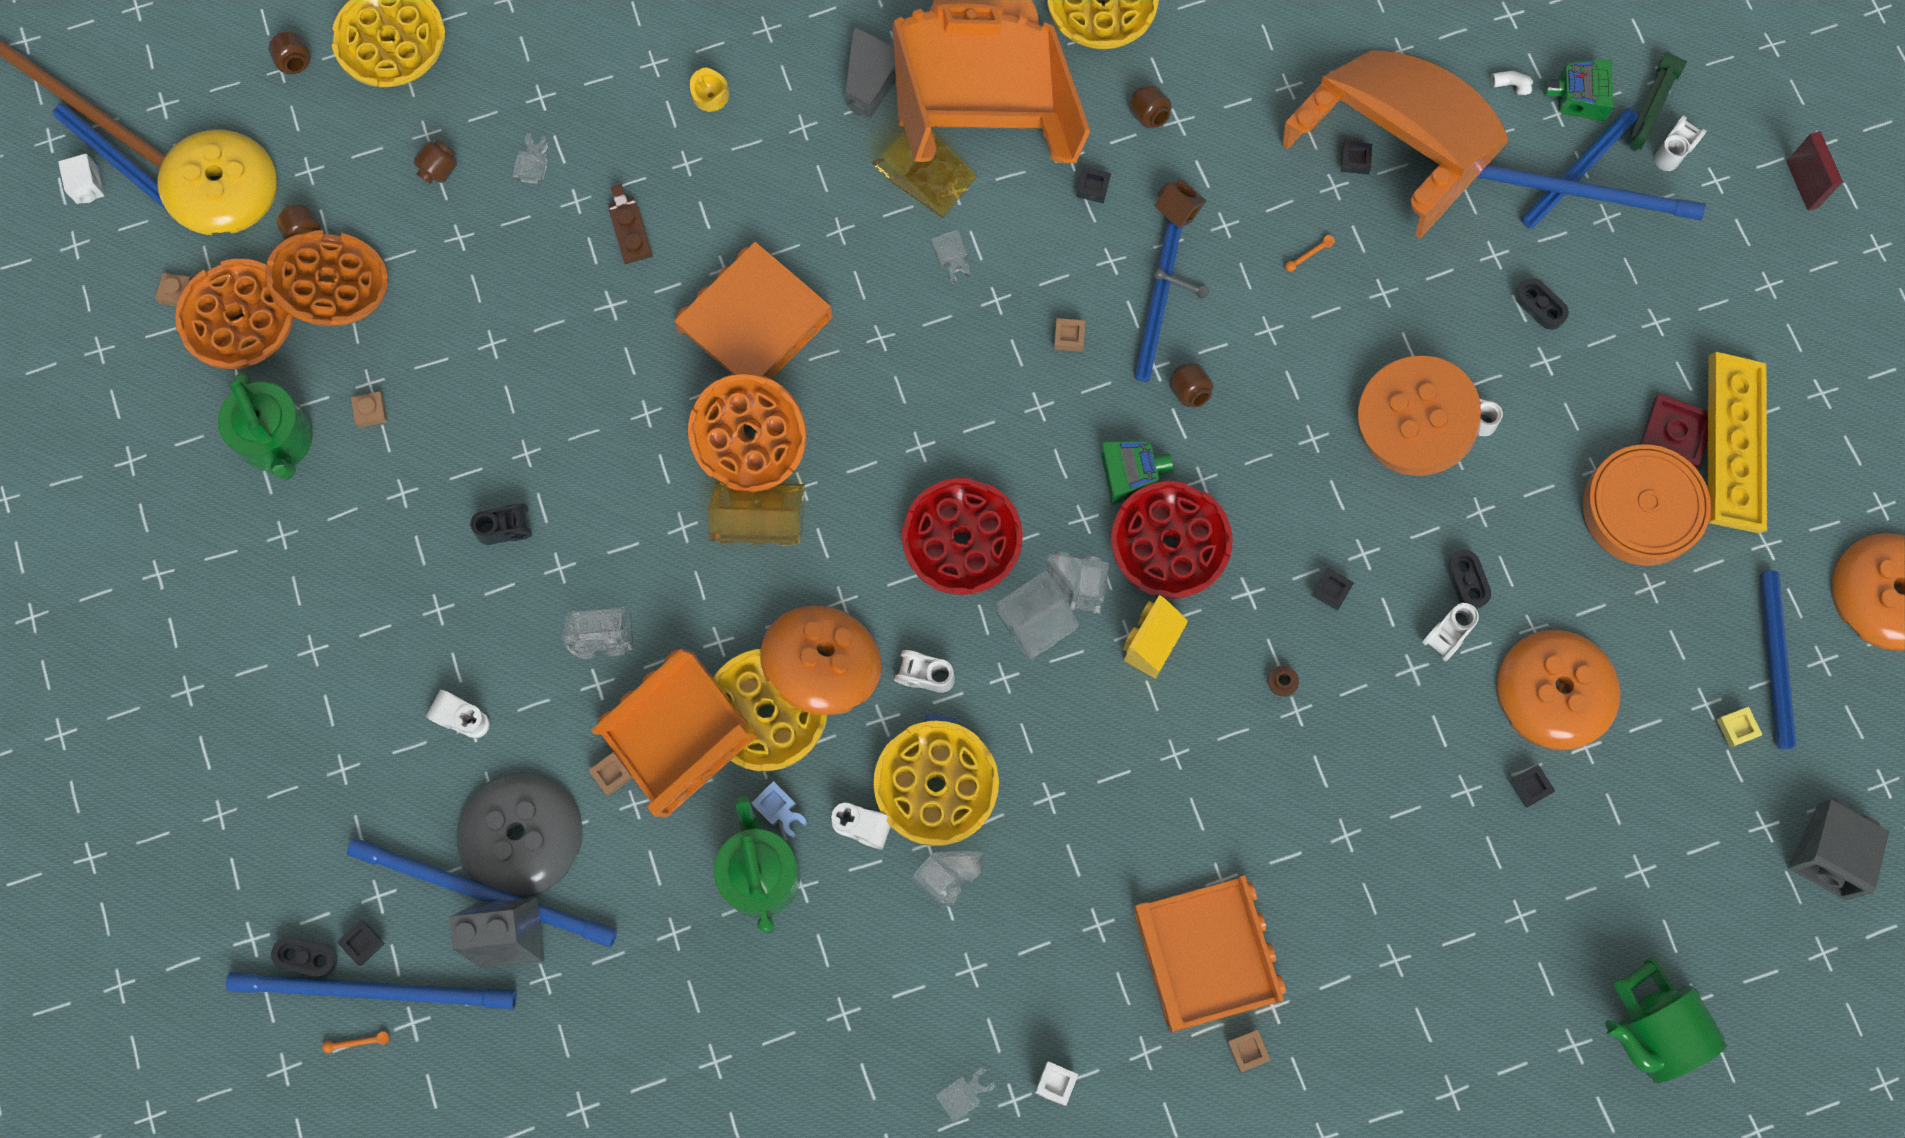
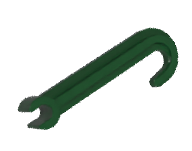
M1667 52L1661 59L1656 69L1659 73L1628 138L1627 144L1631 146L1630 150L1636 152L1637 149L1642 150L1674 80L1680 77L1687 63L1686 60Z

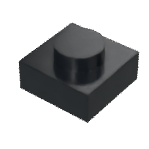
M1344 141L1340 172L1369 175L1373 144Z
M1083 167L1076 197L1104 203L1111 173Z
M1327 568L1311 596L1338 611L1354 582Z
M1539 764L1509 781L1526 808L1555 792Z
M360 920L337 942L358 966H362L385 944L364 920Z

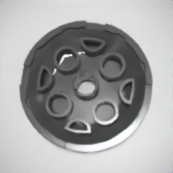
M528 772L510 773L500 776L482 786L471 797L461 814L457 829V847L461 862L468 874L478 883L518 897L539 894L553 887L565 877L576 855L579 854L583 835L581 815L570 794L550 778ZM517 825L523 826L524 835L521 839L513 841L510 837L513 829Z

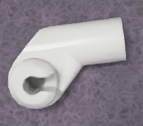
M1517 71L1491 74L1490 82L1493 88L1516 85L1518 95H1527L1532 92L1531 84H1533V80L1530 76Z

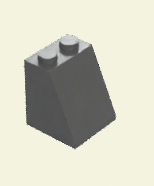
M1831 799L1817 805L1788 869L1843 900L1873 894L1877 886L1890 831L1879 826L1880 823L1876 819L1855 813L1851 810L1850 805L1843 801Z
M537 897L476 903L449 916L453 950L480 968L544 961Z

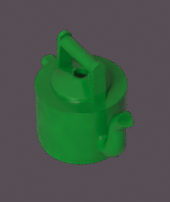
M245 373L236 375L234 382L229 385L232 393L223 402L218 415V428L221 437L230 448L252 467L272 472L275 476L282 479L292 478L296 473L295 465L305 457L312 443V426L307 414L281 387L268 382H251Z
M741 795L736 799V810L741 832L728 839L719 850L714 864L715 884L722 897L734 909L747 916L760 917L757 922L758 928L762 932L771 934L775 930L771 916L785 909L798 892L801 879L800 867L791 848L780 836L760 828L759 820L752 812L749 799Z
M1648 958L1644 961L1643 966L1626 978L1619 979L1614 983L1615 990L1629 1015L1619 1023L1606 1020V1034L1615 1037L1621 1042L1633 1065L1639 1070L1646 1072L1654 1083L1666 1082L1689 1073L1714 1059L1726 1049L1725 1038L1700 998L1699 991L1694 989L1693 986H1686L1675 990L1657 961L1653 958ZM1649 977H1652L1660 991L1650 993L1637 1002L1631 990Z

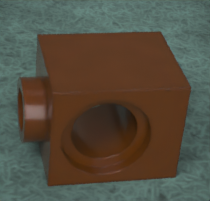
M1180 179L1172 183L1167 182L1158 192L1160 198L1154 206L1180 228L1194 220L1207 200Z

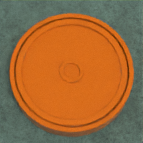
M1411 356L1388 364L1371 378L1359 402L1358 420L1363 441L1369 452L1378 462L1401 474L1426 476L1451 468L1469 453L1480 431L1481 404L1473 382L1459 367L1437 357Z
M1648 444L1633 445L1611 454L1592 473L1583 493V514L1591 535L1608 553L1622 561L1635 565L1654 566L1675 560L1701 539L1710 520V495L1701 474L1686 458L1661 446Z

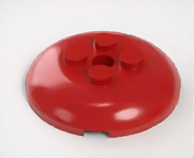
M971 478L948 479L927 488L909 507L902 527L903 551L911 569L930 587L953 595L977 594L999 584L1014 568L1022 548V524L1012 502L996 487L972 481ZM966 534L970 537V540L966 545L959 544L954 541L955 536Z
M1177 481L1153 483L1133 493L1122 504L1115 517L1111 532L1112 552L1123 575L1140 590L1158 597L1160 595L1169 599L1193 596L1214 584L1228 564L1233 543L1229 520L1219 503L1205 491L1203 493L1196 488L1187 486V483ZM1172 537L1176 539L1178 546L1176 548L1168 547L1163 543V539Z

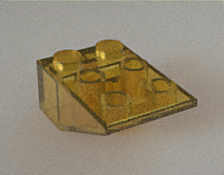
M902 126L871 163L891 183L943 218L977 178V175L932 130L936 145L934 158L926 162H914L904 126Z

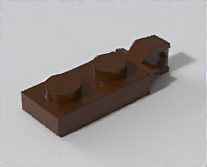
M622 184L612 186L611 190L615 202L608 204L610 208L609 213L624 263L629 264L653 257L637 203H635L633 197L626 199Z

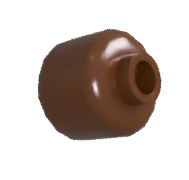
M282 32L274 36L270 41L268 48L275 66L285 74L300 73L310 64L311 56L309 49L300 35L294 32Z
M1148 85L1134 92L1129 109L1141 125L1146 128L1160 127L1168 121L1172 104L1170 99L1158 87Z
M438 140L435 143L426 142L413 160L414 165L419 169L416 174L429 184L433 180L444 183L457 165V161L454 158L456 153Z
M302 204L285 207L278 215L276 221L277 227L285 240L297 234L301 235L321 230L320 223L313 212Z
M1195 363L1178 366L1174 370L1169 384L1179 402L1186 407H1200L1211 398L1214 386L1202 366Z

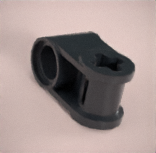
M511 504L502 508L479 511L473 515L470 521V527L476 538L485 545L520 541L532 536V530L528 528L526 513H528V506L526 504ZM484 524H493V527L489 532H480V529Z

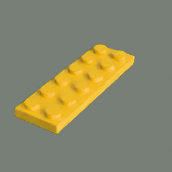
M1714 352L1708 355V491L1711 501L1709 523L1758 534L1767 531L1766 363Z

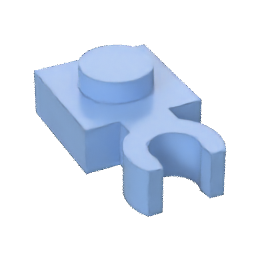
M774 781L751 803L773 827L781 821L785 833L791 838L796 836L790 830V823L792 821H799L804 827L807 825L805 818L801 814L790 811L796 805L795 802Z

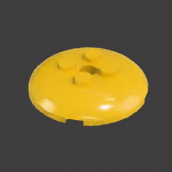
M349 0L338 13L332 27L334 31L332 49L343 70L359 82L381 88L402 86L423 76L439 58L445 39L443 19L431 0Z
M1047 0L1050 16L1057 28L1073 42L1093 49H1114L1135 41L1147 31L1156 16L1159 0ZM1099 1L1106 2L1105 6H1102V4L1099 3Z
M205 130L182 139L167 153L158 173L157 186L159 196L170 216L185 228L205 235L223 232L233 234L251 227L269 211L277 193L276 169L269 154L253 139L230 130ZM211 176H222L220 179L215 181H212L210 178Z
M760 649L747 651L732 658L713 677L758 735L731 760L734 764L755 771L783 769L804 758L821 738L826 725L827 715L802 711L779 697L780 692L770 681L767 682L760 663ZM771 705L775 708L772 717L762 718L759 716V710L762 706Z
M927 721L908 727L907 730L900 733L886 745L878 759L874 773L875 799L880 812L888 816L886 822L903 837L928 846L954 844L974 834L991 815L999 790L997 766L988 748L976 734L967 728L946 721ZM932 778H941L945 782V787L941 791L933 792L928 788V782Z

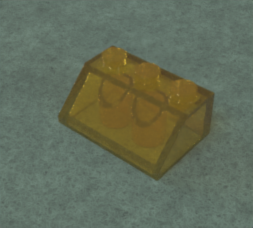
M716 482L708 508L710 541H719L723 544L733 542H749L753 545L779 543L784 546L800 544L803 531L805 484L780 483L764 491L750 492L733 490L726 487L727 485L722 482Z

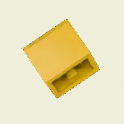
M1160 595L1155 603L1151 601L1147 603L1138 622V625L1141 626L1140 629L1136 627L1132 629L1123 648L1127 652L1124 662L1154 679L1157 678L1188 623V620Z

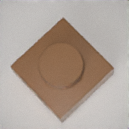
M162 273L155 300L159 304L177 306L180 295L192 278Z
M1056 318L1054 350L1083 352L1086 320Z
M380 391L351 397L355 425L358 428L388 422L384 396Z
M614 752L588 770L607 797L633 779Z
M1258 1030L1227 1041L1239 1073L1271 1061Z

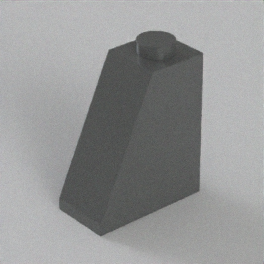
M855 28L852 34L846 84L847 106L853 113L872 118L896 81L894 47Z

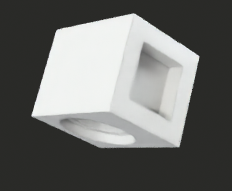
M87 154L58 161L64 190L77 204L90 203L97 198L105 196L99 167Z
M1048 1061L1045 1064L1034 1093L1066 1106L1078 1074Z

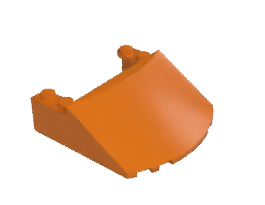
M970 3L936 5L933 11L927 12L918 9L913 11L912 16L906 19L900 17L894 20L893 42L899 126H904L914 162L930 161L935 156L936 145L931 127L1042 128L1043 136L1050 150L1051 159L1058 163H1077L1090 134V127L1054 26L1046 22L1041 26L1028 21L1029 15L1019 13V16L1016 17L1003 13V8Z
M1370 50L1322 77L1321 85L1285 122L1283 147L1289 149L1303 133L1311 131L1342 100L1439 164V166L1413 193L1411 198V208L1420 216L1415 236L1421 239L1501 151L1509 139L1500 119L1487 101L1455 74L1415 56L1390 51Z

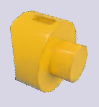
M705 67L697 70L691 76V96L699 109L713 112L727 104L730 96L726 79L721 74Z

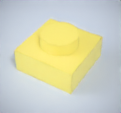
M1749 707L1716 719L1730 748L1762 736V732Z

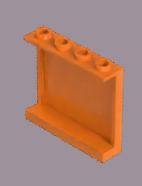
M754 242L749 248H743L737 255L736 261L729 267H724L709 287L702 288L697 294L696 300L689 307L685 306L678 312L674 323L680 335L685 333L730 374L750 373L772 379L833 316L831 306L758 243Z
M682 648L671 652L665 658V663L658 670L648 673L643 678V683L636 690L626 693L620 699V704L612 711L604 713L598 719V724L591 729L593 734L602 735L650 800L651 803L647 808L656 817L667 818L758 737L695 653Z
M1245 875L1240 876L1238 879L1152 903L1146 902L1135 905L1133 908L1169 1033L1284 1001L1282 994L1286 993L1285 984L1282 976L1275 973L1273 962H1276L1275 952L1271 943L1266 944L1263 931H1266L1265 920L1261 912H1256L1253 902L1257 900L1256 891L1251 881L1247 882Z

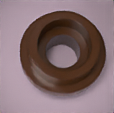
M1278 666L1268 676V686L1278 696H1290L1298 688L1299 677L1288 666ZM1286 676L1289 679V684H1280L1279 677Z

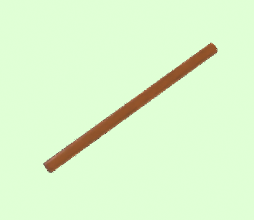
M0 40V56L160 168L166 155Z

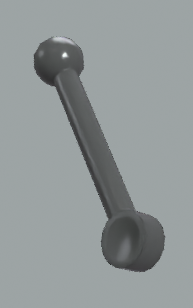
M1160 268L1154 272V277L1157 280L1165 279L1192 290L1200 298H1205L1209 294V289L1204 285L1197 287L1166 274Z

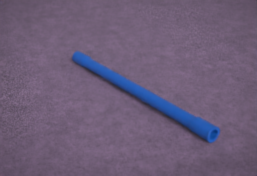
M1487 165L1476 177L1670 213L1674 216L1699 221L1702 220L1706 203L1665 198Z
M353 838L347 849L348 856L393 869L484 902L523 899L384 850L378 845L358 838ZM538 904L541 922L581 935L583 938L601 945L612 947L617 936V929Z
M230 972L226 979V990L230 992H272L476 1005L498 1009H514L517 1000L516 990L487 988L483 990L262 976L256 973Z

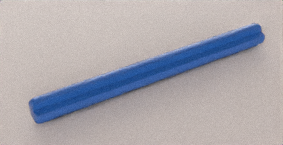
M58 104L57 108L53 109L52 113L56 119L165 209L159 196L157 181L66 105Z
M1626 108L1560 178L1579 181L1638 119V114L1632 108ZM1547 191L1521 218V222L1529 229L1534 228L1565 194Z
M1168 222L1157 269H1163L1166 274L1172 276L1182 227L1179 228L1173 222ZM1155 278L1135 372V379L1142 382H1149L1151 378L1170 287V281L1165 279L1157 280Z
M1764 571L1761 573L1760 579L1776 745L1778 749H1792L1796 747L1780 574L1778 571Z

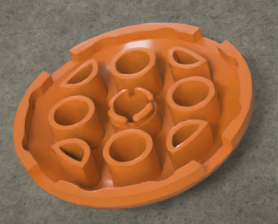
M316 230L301 235H294L281 242L272 251L267 260L265 279L272 298L291 316L314 325L341 326L364 319L382 303L388 286L387 270L378 253L362 240L345 233L337 236L323 234V230Z
M250 259L221 261V265L208 271L202 270L186 285L176 307V329L185 348L199 361L221 369L246 368L266 360L285 342L291 331L294 317L285 312L270 295L265 279L266 264ZM237 315H244V317L241 316L239 319L234 320Z
M738 373L718 379L700 394L689 416L688 438L696 461L710 477L713 476L726 484V487L733 490L758 492L779 485L795 471L805 452L807 429L798 403L783 386L761 375ZM744 424L756 430L755 437L745 434Z
M1893 533L1870 535L1853 543L1837 560L1831 579L1833 602L1843 622H1848L1860 634L1859 638L1871 645L1886 650L1905 651V536ZM1894 585H1896L1900 589V591H1903V593L1899 594L1894 589Z
M802 606L784 613L770 625L760 648L761 668L767 682L770 681L780 692L779 697L797 709L812 714L837 715L851 711L853 707L863 701L866 702L870 698L881 676L882 662L880 651L869 630L850 614L828 606ZM821 651H823V654L826 655L827 657L822 656V655L819 654V653H820Z
M1544 630L1528 635L1508 651L1498 670L1496 688L1500 707L1504 709L1511 721V726L1522 737L1538 746L1552 750L1581 748L1599 739L1610 728L1617 716L1621 690L1616 670L1602 649L1579 634L1565 630ZM1556 681L1566 683L1567 694H1562L1557 690Z

